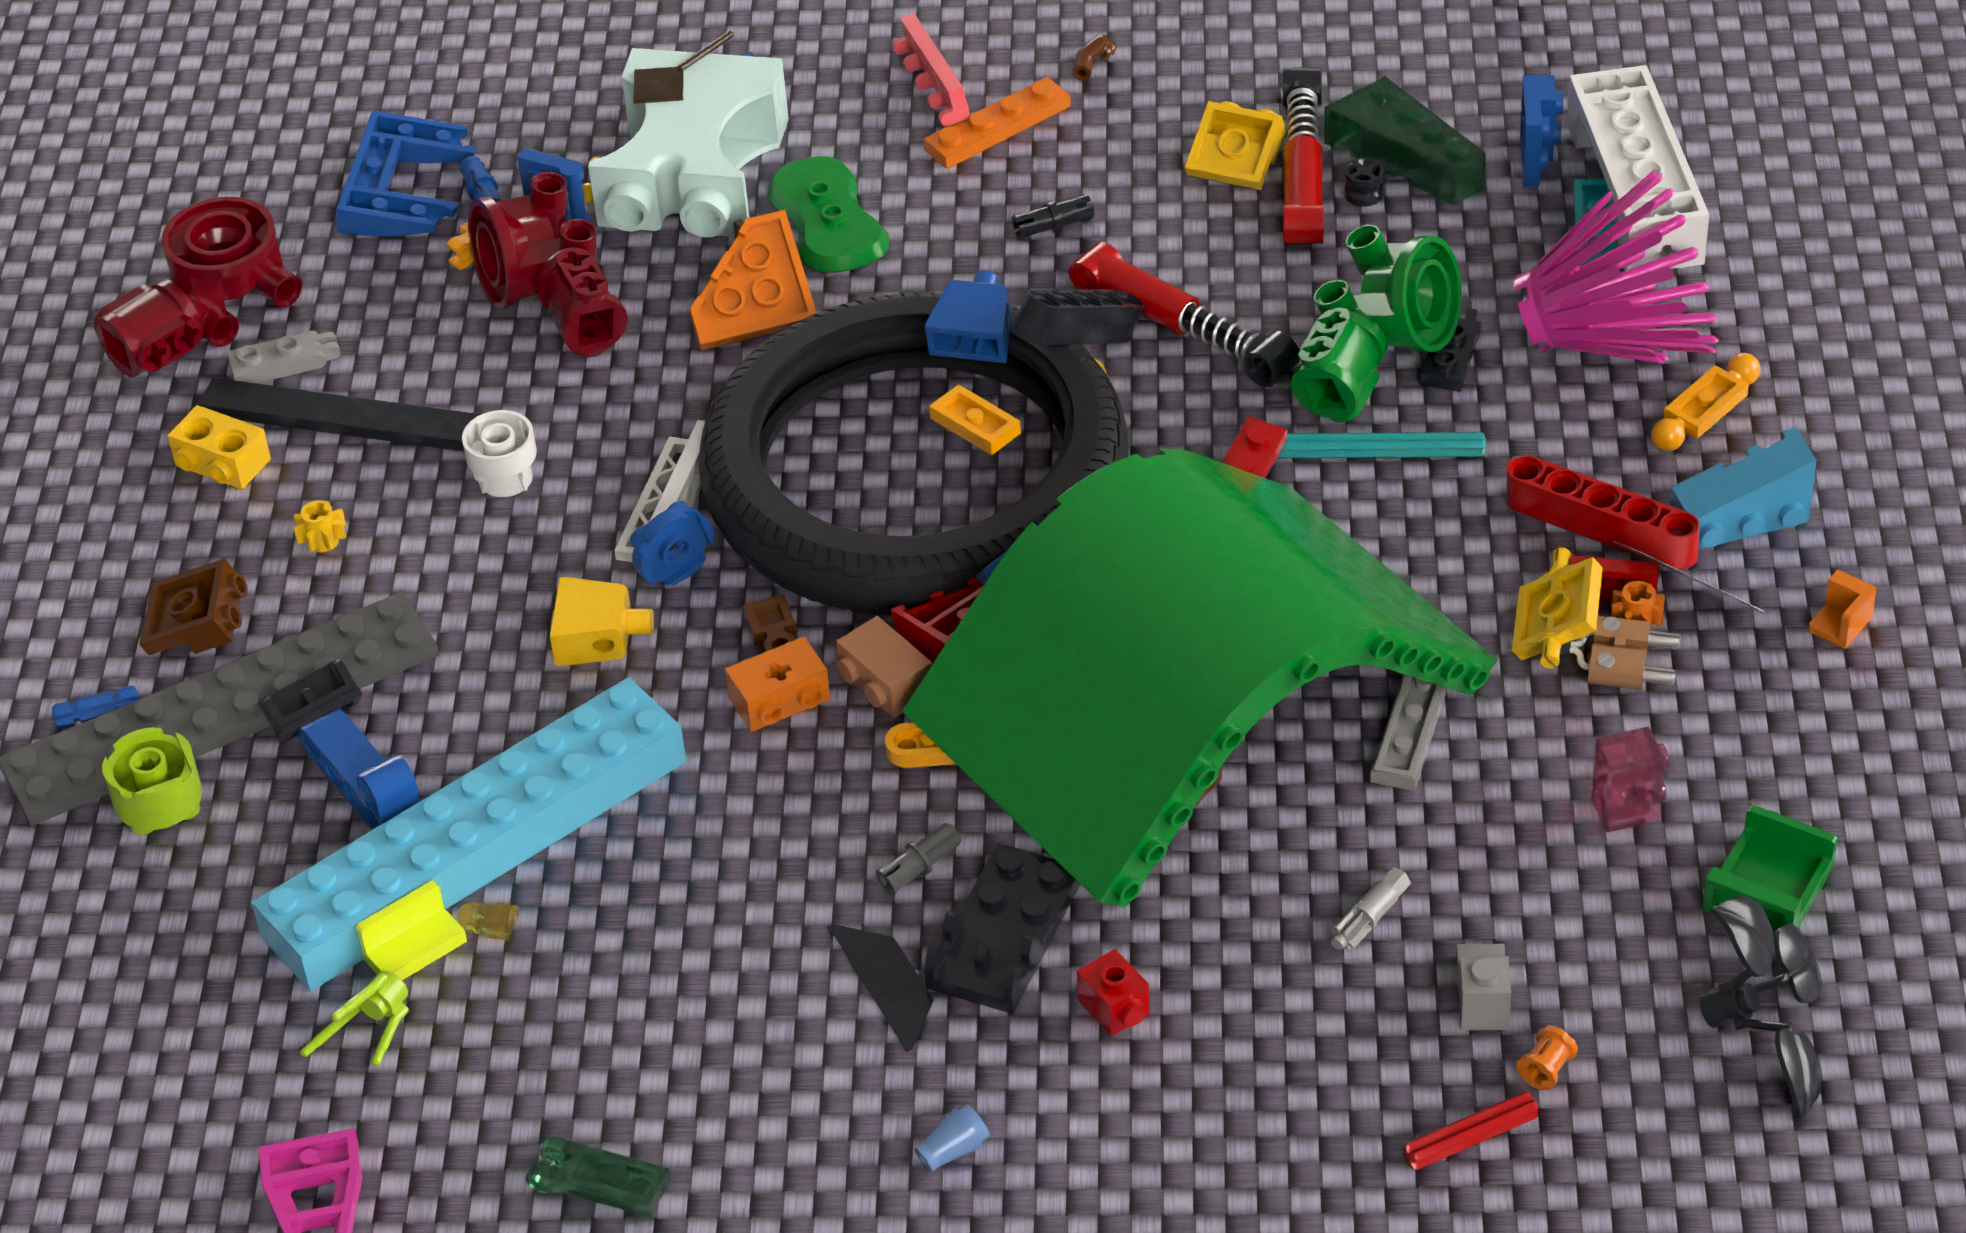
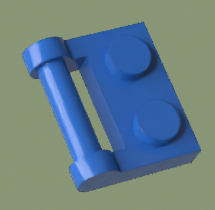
M524 148L517 157L523 195L531 194V181L537 174L553 172L562 175L567 182V195L570 207L567 208L566 201V222L581 219L592 223L591 216L586 213L581 181L584 179L583 165L575 160Z

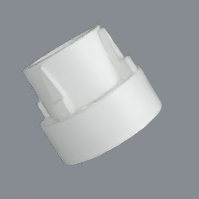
M509 410L487 412L470 421L463 431L462 442L467 465L473 471L474 479L479 482L482 494L486 492L495 497H509L519 494L524 490L527 491V487L533 478L531 464L535 460L537 453L531 422L522 414Z

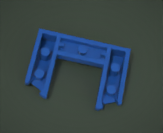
M372 110L337 207V233L363 236H403L430 233L436 230V223L445 216L453 217L458 211V202L388 191L398 162H462L467 157L475 156L474 145L462 146L460 140L467 136V126Z

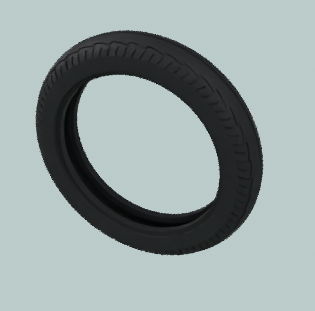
M901 293L849 302L811 315L785 328L750 353L732 372L716 396L702 431L699 454L702 491L712 518L726 541L748 564L769 580L799 596L814 602L818 601L824 605L861 613L892 615V608L904 604L906 610L930 602L929 595L940 590L947 596L968 588L967 580L975 578L983 569L1007 551L1032 521L1039 525L1060 506L1056 500L1060 495L1095 471L1128 457L1126 421L1119 397L1110 379L1081 344L1037 345L1018 337L1011 331V327L1019 312V308L1011 305L1008 357L1006 363L929 355L925 324L943 293ZM906 368L960 370L979 374L1004 383L1035 402L1050 417L1063 440L1059 454L1051 469L1042 481L1018 502L980 522L954 530L926 535H877L858 532L825 522L807 513L789 500L773 483L765 470V464L771 446L782 428L799 410L815 398L846 382L867 375Z

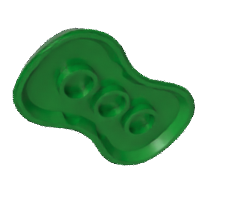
M829 156L805 158L783 166L770 181L767 196L771 204L779 211L785 210L787 217L795 224L798 231V252L800 258L815 270L835 273L860 268L878 260L887 252L890 241L885 228L875 218L861 209L857 200L858 184L855 175L841 161Z

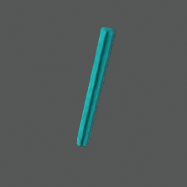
M1482 432L1287 433V441L1277 459L1482 457L1486 451V438Z

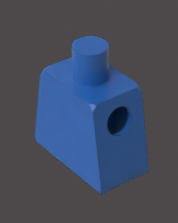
M980 270L976 272L973 282L953 280L948 283L925 324L929 355L1006 363L1011 319L1008 288L998 284V277L993 272Z

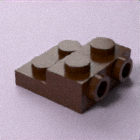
M224 558L152 583L139 645L148 655H152L186 643L194 654L232 642L234 629L240 628L242 625V616L238 609L239 599L246 597L248 593L244 577L236 572Z

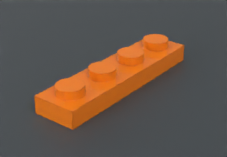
M1045 77L970 115L969 119L947 126L923 138L924 150L943 167L949 169L1071 107L1070 94L1049 77Z

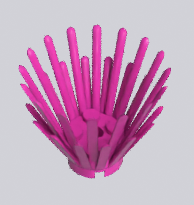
M1654 169L1623 197L1616 200L1607 209H1602L1612 197V191L1606 193L1530 271L1514 276L1515 291L1526 287L1529 297L1517 303L1532 343L1534 345L1540 343L1538 350L1540 353L1554 348L1661 364H1665L1664 361L1670 360L1669 357L1664 353L1652 350L1717 353L1714 348L1704 344H1716L1719 342L1718 338L1713 335H1700L1697 330L1692 328L1637 329L1712 323L1716 320V316L1708 312L1669 315L1683 313L1687 310L1686 304L1682 301L1648 305L1702 294L1709 290V285L1706 282H1696L1654 291L1656 283L1673 277L1674 271L1670 267L1693 260L1698 256V250L1695 247H1690L1620 272V269L1641 260L1645 256V250L1659 244L1662 241V236L1684 225L1686 221L1684 215H1677L1579 267V265L1630 231L1633 224L1672 197L1673 190L1670 188L1666 189L1577 250L1661 181L1662 173L1655 175Z

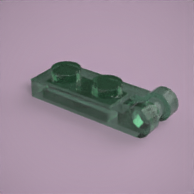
M554 1136L548 1137L540 1149L541 1160L539 1163H534L525 1178L527 1184L539 1192L548 1193L554 1190L650 1218L671 1180L669 1168ZM568 1164L566 1169L558 1168L560 1166Z

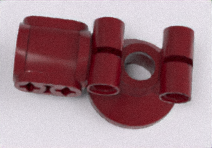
M553 172L537 174L532 178L530 195L497 202L491 197L474 199L470 204L468 212L470 248L480 284L488 300L495 308L512 307L520 298L537 295L540 302L554 314L555 325L561 333L565 344L574 354L580 357L598 356L620 339L628 323L627 311L617 297L611 295L608 291L607 279L595 261L596 227L592 223L581 219L566 222L567 182L562 175Z
M241 197L210 198L184 208L164 228L161 240L171 280L161 279L152 286L142 284L104 306L95 317L94 330L103 350L112 363L128 377H136L144 371L156 372L194 349L202 337L216 347H223L231 343L238 334L239 321L226 310L225 300L242 297L254 288L280 308H286L295 303L301 295L302 281L283 266L274 221L265 207L255 201Z

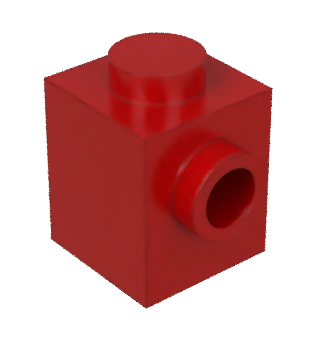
M1116 949L1111 950L1076 971L1078 1001L1111 1036L1127 1027L1136 1026L1145 1016L1150 1014L1149 983Z

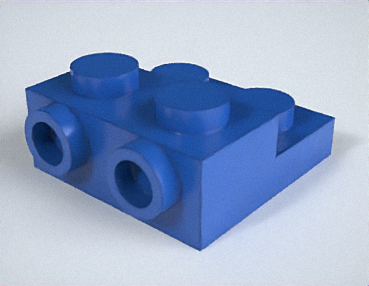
M1554 75L1523 76L1519 138L1523 187H1539L1540 171H1547L1548 162L1553 161L1554 146L1561 145V122H1555L1556 115H1563V91H1556Z

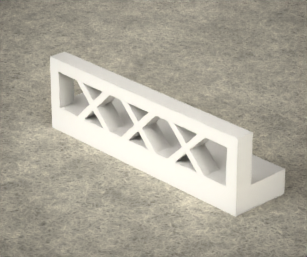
M697 420L689 439L669 436L614 550L616 560L633 562L632 553L634 547H631L630 544L631 535L638 527L647 525L654 517L667 510L671 504L682 501L692 508L702 487L699 471V454L705 421ZM675 453H682L677 464H675L672 460ZM664 483H667L666 488L662 493L659 489V486ZM654 511L650 521H648L645 517L646 514ZM674 544L669 548V551L673 549Z

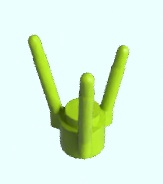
M389 971L379 972L363 990L332 1014L331 1018L333 1021L301 1049V1056H309L362 1010L368 1017L374 1020L389 1017V1021L371 1061L374 1066L380 1065L399 1022L409 1012L408 1007L402 1003L408 996V989L405 983Z

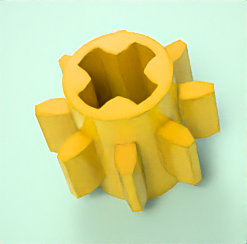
M316 500L309 502L303 506L300 514H294L293 516L296 525L293 528L297 544L307 542L311 552H328L338 545L339 539L346 538L344 529L346 522L343 510L337 509L333 511L328 501Z

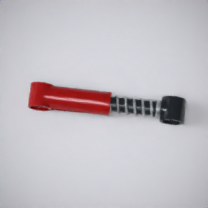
M1321 67L1283 68V106H1288V141L1283 149L1284 244H1324V205L1322 204L1323 160L1322 147L1317 137V108L1322 104Z
M1098 242L1069 267L1070 280L1077 290L1116 289L1137 297L1145 304L1141 313L1142 316L1177 334L1191 332L1194 338L1202 337L1204 343H1213L1217 350L1224 349L1227 355H1236V358L1244 363V368L1249 377L1260 386L1272 387L1300 362V349L1297 343L1286 333L1273 331L1267 336L1265 334L1259 335L1258 333L1250 334L1249 329L1239 330L1238 323L1230 325L1226 317L1216 318L1215 311L1209 314L1206 313L1205 307L1200 305V300L1197 297L1124 261L1120 253L1108 243Z

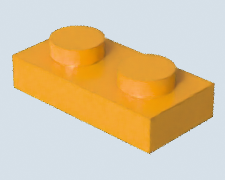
M959 384L929 406L930 419L990 455L995 454L1021 434L1020 420Z

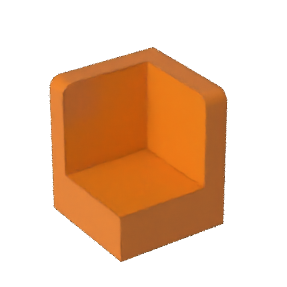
M1837 569L1828 580L1826 603L1809 622L1808 631L1846 649L1872 619L1877 587Z

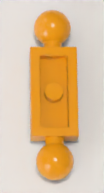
M1739 353L1730 359L1727 371L1716 365L1709 369L1664 408L1663 419L1656 422L1651 431L1653 444L1661 451L1671 452L1683 444L1685 433L1696 439L1702 436L1748 396L1749 385L1758 379L1761 371L1757 358L1749 353Z

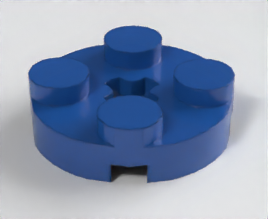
M682 501L674 502L667 510L658 514L647 525L638 527L631 535L630 544L634 547L632 561L635 569L652 585H656L655 582L661 581L667 586L676 585L689 578L706 560L702 553L706 548L707 542L711 546L713 544L714 530L711 523L697 509L688 507ZM674 544L675 547L669 551V548Z

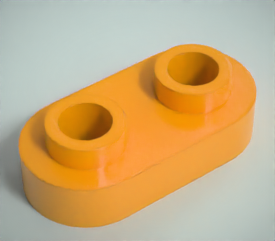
M913 722L895 725L885 735L886 756L892 764L898 767L912 768L956 764Z

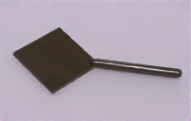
M732 31L726 32L677 67L635 69L634 104L682 101L684 70L730 40L734 33Z

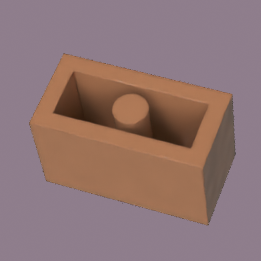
M878 615L836 640L838 655L836 667L840 676L847 683L855 684L864 692L866 698L874 707H881L893 719L903 713L902 711L932 666V662Z

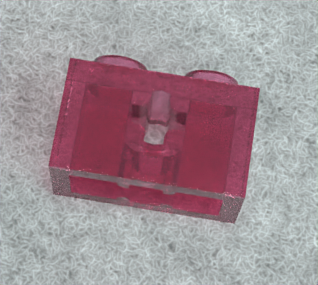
M1649 726L1596 738L1591 801L1607 833L1656 822L1660 819L1661 801L1666 800V788L1663 778L1664 770L1669 769V757L1665 745L1657 743Z

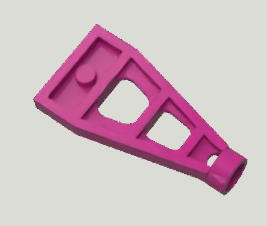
M355 1128L258 1147L262 1186L282 1233H302L334 1226V1233H352L363 1178ZM331 1183L336 1184L331 1206L300 1212L291 1197L292 1191Z

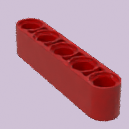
M1528 455L1518 456L1508 462L1506 466V499L1511 509L1647 559L1613 541L1618 542L1676 569H1686L1697 562L1700 525L1699 520L1691 513L1537 457Z

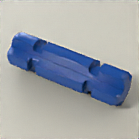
M130 685L118 688L115 694H111V691L78 698L75 704L70 705L69 701L58 703L52 707L53 719L58 729L73 727L77 721H81V723L137 701L139 697L136 688Z

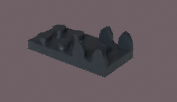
M997 843L960 913L947 911L945 914L942 929V945L933 942L929 943L925 958L926 989L1013 1014L1070 906L1080 883L1054 858Z

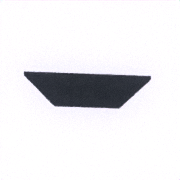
M837 924L828 926L907 1052L912 1050L934 1000L894 937Z

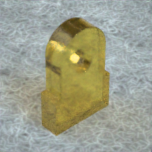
M471 902L463 905L457 912L458 923L465 932L483 934L491 939L509 941L519 916L517 905L503 903L491 905Z

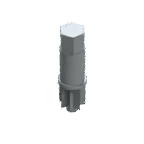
M1393 867L1356 904H1352L1349 907L1347 913L1330 930L1335 935L1331 940V944L1336 950H1342L1345 947L1350 951L1369 932L1374 930L1377 922L1411 884L1406 872Z

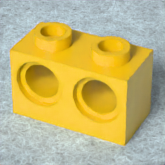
M196 405L168 434L175 466L185 471H192L211 478L220 484H227L241 490L271 460L263 428Z

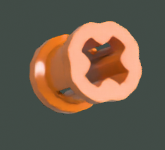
M1551 1025L1540 1029L1536 1035V1045L1530 1053L1523 1054L1516 1064L1518 1074L1526 1083L1534 1088L1545 1091L1555 1086L1558 1081V1071L1564 1063L1572 1060L1578 1053L1575 1040L1563 1029Z

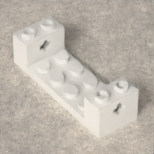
M1647 65L1570 75L1567 127L1576 149L1593 147L1608 188L1612 191L1614 202L1623 197L1654 169L1655 175L1662 173L1661 181L1618 216V222L1666 189L1670 188L1673 190V195L1668 201L1633 224L1630 231L1616 240V248L1681 214L1686 218L1684 225L1662 236V241L1659 244L1645 250V256L1641 260L1624 267L1623 270L1632 269L1690 247H1695L1698 250V256L1693 260L1670 268H1684L1705 264L1709 213Z

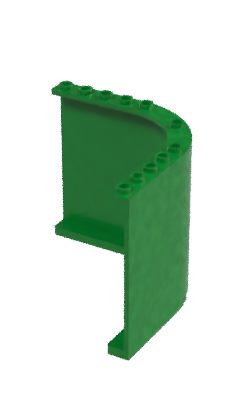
M1161 449L1159 455L1142 458L1138 454H1134L1095 471L1056 499L1060 506L1048 515L1039 526L1032 521L998 563L902 712L1093 897L1101 903L1126 907L1139 895L1143 882L1155 864L1164 858L1168 845L1180 827L1191 818L1193 808L1205 790L1216 781L1220 768L1231 752L1241 744L1246 733L1257 721L1288 694L1303 684L1332 670L1352 665H1374L1472 695L1487 682L1490 670L1497 659L1294 489L1197 453L1178 449Z

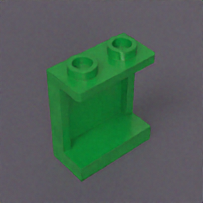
M1751 805L1746 812L1744 830L1721 869L1713 866L1706 878L1702 910L1711 913L1715 906L1735 897H1749L1757 901L1765 911L1773 931V936L1776 930L1785 924L1791 923L1799 928L1834 867L1837 836L1818 827H1812L1780 815L1775 811Z

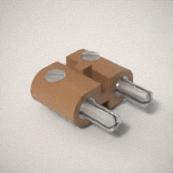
M1598 616L1596 632L1588 634L1578 641H1571L1570 653L1577 655L1580 667L1589 670L1588 684L1642 690L1643 682L1673 685L1676 676L1675 670L1645 666L1648 646L1678 649L1680 646V635L1650 631L1651 622ZM1594 635L1590 664L1584 661V655L1578 647L1585 644L1587 637Z

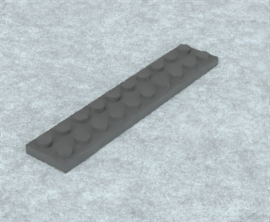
M402 591L0 757V770L29 825L33 826L109 794L102 772V763L105 756L108 760L109 756L114 752L113 745L128 733L151 727L162 728L163 734L175 737V732L187 739L191 745L193 756L196 758L270 727L271 725L258 705V701L328 665V663L335 659L342 660L357 687L361 689L439 656L437 643Z

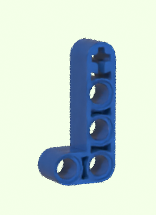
M340 708L302 726L297 731L307 754L371 830L420 802L415 777L404 758L399 754H395L385 760Z

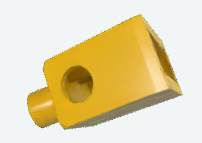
M569 577L559 578L550 631L555 666H570L622 659L626 656L629 635L653 634V609H631L628 588L625 585Z

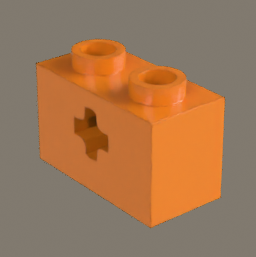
M805 637L725 668L729 700L751 732L831 700L827 668Z

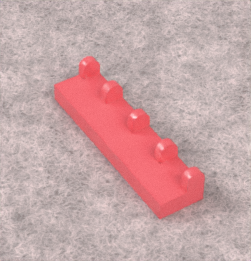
M915 13L901 17L900 20L905 36L895 40L892 47L897 55L911 52V55L904 58L903 65L909 72L922 69L924 73L919 74L915 79V83L920 90L934 87L936 92L931 93L927 98L932 109L947 107V109L939 113V121L943 126H951L969 119L970 112L963 86Z

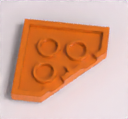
M785 210L747 218L738 231V236L732 246L725 252L711 274L710 281L705 289L694 301L690 308V317L700 351L781 332L796 322L817 313Z

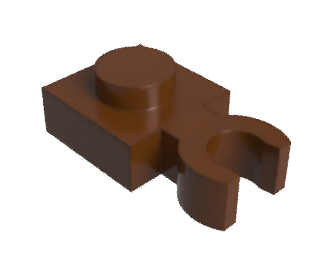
M785 595L743 605L744 618L754 645L764 644V652L796 640V623Z

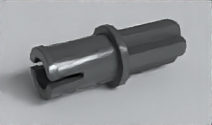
M943 823L917 843H907L905 846L906 851L884 867L876 870V877L883 888L890 884L887 892L894 895L921 873L929 874L932 872V865L958 847L962 841L961 837L952 824Z

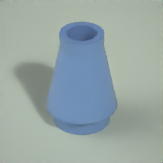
M966 1104L960 1110L954 1107L924 1142L915 1148V1152L924 1166L930 1172H933L944 1164L982 1148V1141L988 1138L990 1133L980 1116L970 1105Z

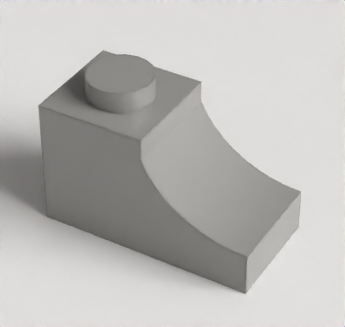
M1457 944L1456 960L1461 1030H1509L1511 982L1509 956L1505 955V945Z

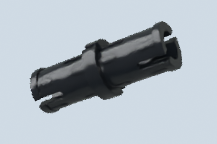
M1086 193L1059 203H1055L1052 200L1046 202L1043 208L1013 215V229L1019 228V231L1015 234L1021 240L1048 230H1052L1055 233L1061 231L1064 225L1094 218L1093 204L1087 205V202H1090L1091 199Z

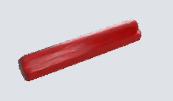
M1522 1092L1406 1142L1403 1146L1404 1157L1413 1170L1421 1169L1536 1119L1539 1109L1537 1102L1529 1092Z

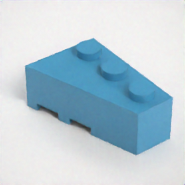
M1795 426L1783 432L1784 439L1762 450L1758 444L1745 450L1748 457L1726 468L1719 463L1671 487L1669 506L1689 512L1699 520V550L1809 522L1817 459Z

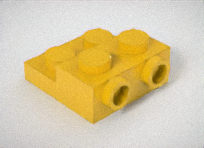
M1208 101L1185 165L1186 174L1261 190L1270 164L1275 165L1286 133L1283 117L1268 109L1256 111L1242 108L1233 102L1217 103Z

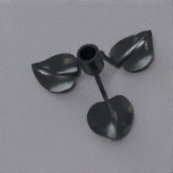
M1749 897L1731 898L1715 906L1711 913L1716 916L1726 929L1733 947L1746 970L1730 981L1718 984L1716 988L1703 991L1700 995L1701 1012L1706 1023L1712 1028L1734 1023L1738 1031L1746 1028L1776 1031L1775 1046L1778 1059L1791 1095L1796 1119L1801 1118L1808 1113L1816 1102L1823 1085L1821 1064L1812 1042L1803 1032L1794 1034L1793 1027L1789 1023L1749 1018L1752 1017L1753 1012L1759 1009L1758 993L1789 982L1792 993L1799 1003L1806 1004L1815 1001L1822 988L1820 968L1814 955L1808 948L1804 935L1798 927L1791 923L1782 925L1773 936L1768 917L1757 901ZM1774 944L1777 960L1784 973L1754 986L1749 983L1744 984L1743 982L1752 976L1762 977L1770 972L1773 958L1769 951Z

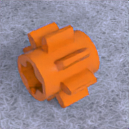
M1644 581L1628 582L1622 592L1613 591L1611 617L1651 622L1650 630L1653 624L1662 626L1665 595L1656 594L1654 587L1650 583Z

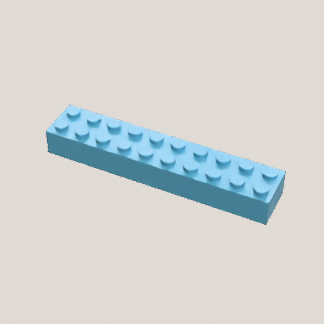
M630 677L624 679L251 902L261 938L310 992L364 960L356 930L357 924L431 880H434L439 885L444 908L447 909L686 763L681 725Z

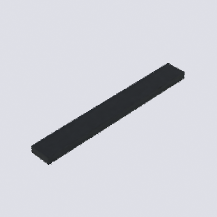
M221 378L211 379L198 403L201 407L240 421L464 452L462 434L465 427L470 421L481 415Z

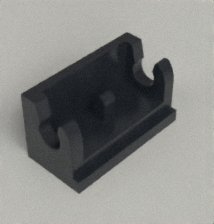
M335 659L315 672L268 697L260 699L258 705L282 745L297 737V731L302 726L337 708L345 711L358 704L363 694L342 660Z

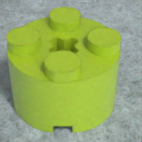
M151 727L133 731L121 737L113 745L114 752L109 756L108 760L106 756L103 760L102 772L114 811L118 818L130 826L131 830L136 834L145 835L154 830L173 826L183 820L194 818L200 811L202 784L191 745L183 735L175 732V737L163 734L162 728Z

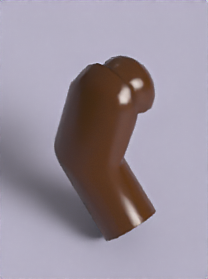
M1103 34L1092 38L1077 51L1073 76L1080 81L1088 80L1092 73L1094 60L1098 55L1104 60L1110 59V55L1115 53L1116 43L1109 40L1108 36Z

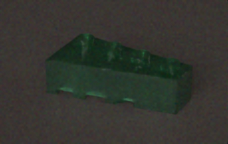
M1386 76L1324 107V144L1333 148L1341 145L1350 149L1351 157L1354 158L1368 157L1376 159L1384 166L1385 173L1393 177L1406 176L1413 180L1412 186L1452 205H1456L1484 190L1486 153Z

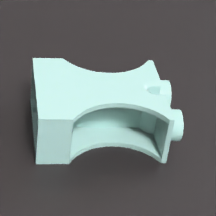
M632 48L622 74L629 132L632 139L615 152L592 160L588 165L598 227L617 228L628 232L638 230L658 231L667 216L680 214L682 225L691 234L700 237H735L733 221L741 218L745 222L747 218H750L744 172L739 169L755 157L779 148L789 119L782 58L709 53L684 70L682 101L634 104L635 69L677 67L694 55L695 52Z

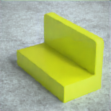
M434 880L429 881L361 921L356 926L363 958L376 975L381 971H389L401 980L406 979L467 942L465 930L444 908L440 887Z

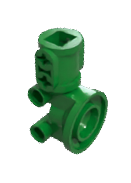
M1371 224L1358 227L1347 236L1346 246L1362 276L1360 295H1353L1344 280L1329 281L1320 286L1315 292L1313 298L1321 315L1316 320L1300 348L1299 357L1302 364L1297 367L1290 383L1292 392L1301 405L1310 412L1323 418H1329L1333 422L1349 421L1359 415L1380 377L1376 367L1383 361L1388 346H1409L1418 352H1436L1443 349L1449 343L1460 317L1462 285L1455 255L1442 238L1438 236H1417L1408 243H1386L1379 227Z

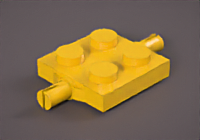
M1561 547L1558 548V551L1556 549L1553 551L1552 568H1550L1549 572L1539 579L1519 587L1512 651L1521 661L1542 653L1540 663L1548 669H1553L1554 665L1558 667L1560 648L1563 644L1596 632L1602 566L1593 557L1570 565L1571 552Z

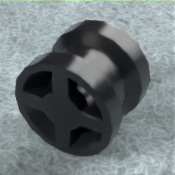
M1368 157L1356 158L1347 163L1345 167V180L1347 183L1344 186V194L1347 201L1361 207L1372 206L1380 202L1384 196V188L1381 183L1384 178V166L1376 159Z

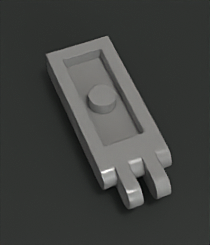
M307 331L229 350L227 355L235 381L262 383L322 368L327 361L338 358L341 351L337 344L336 335L333 332L318 334L316 331Z

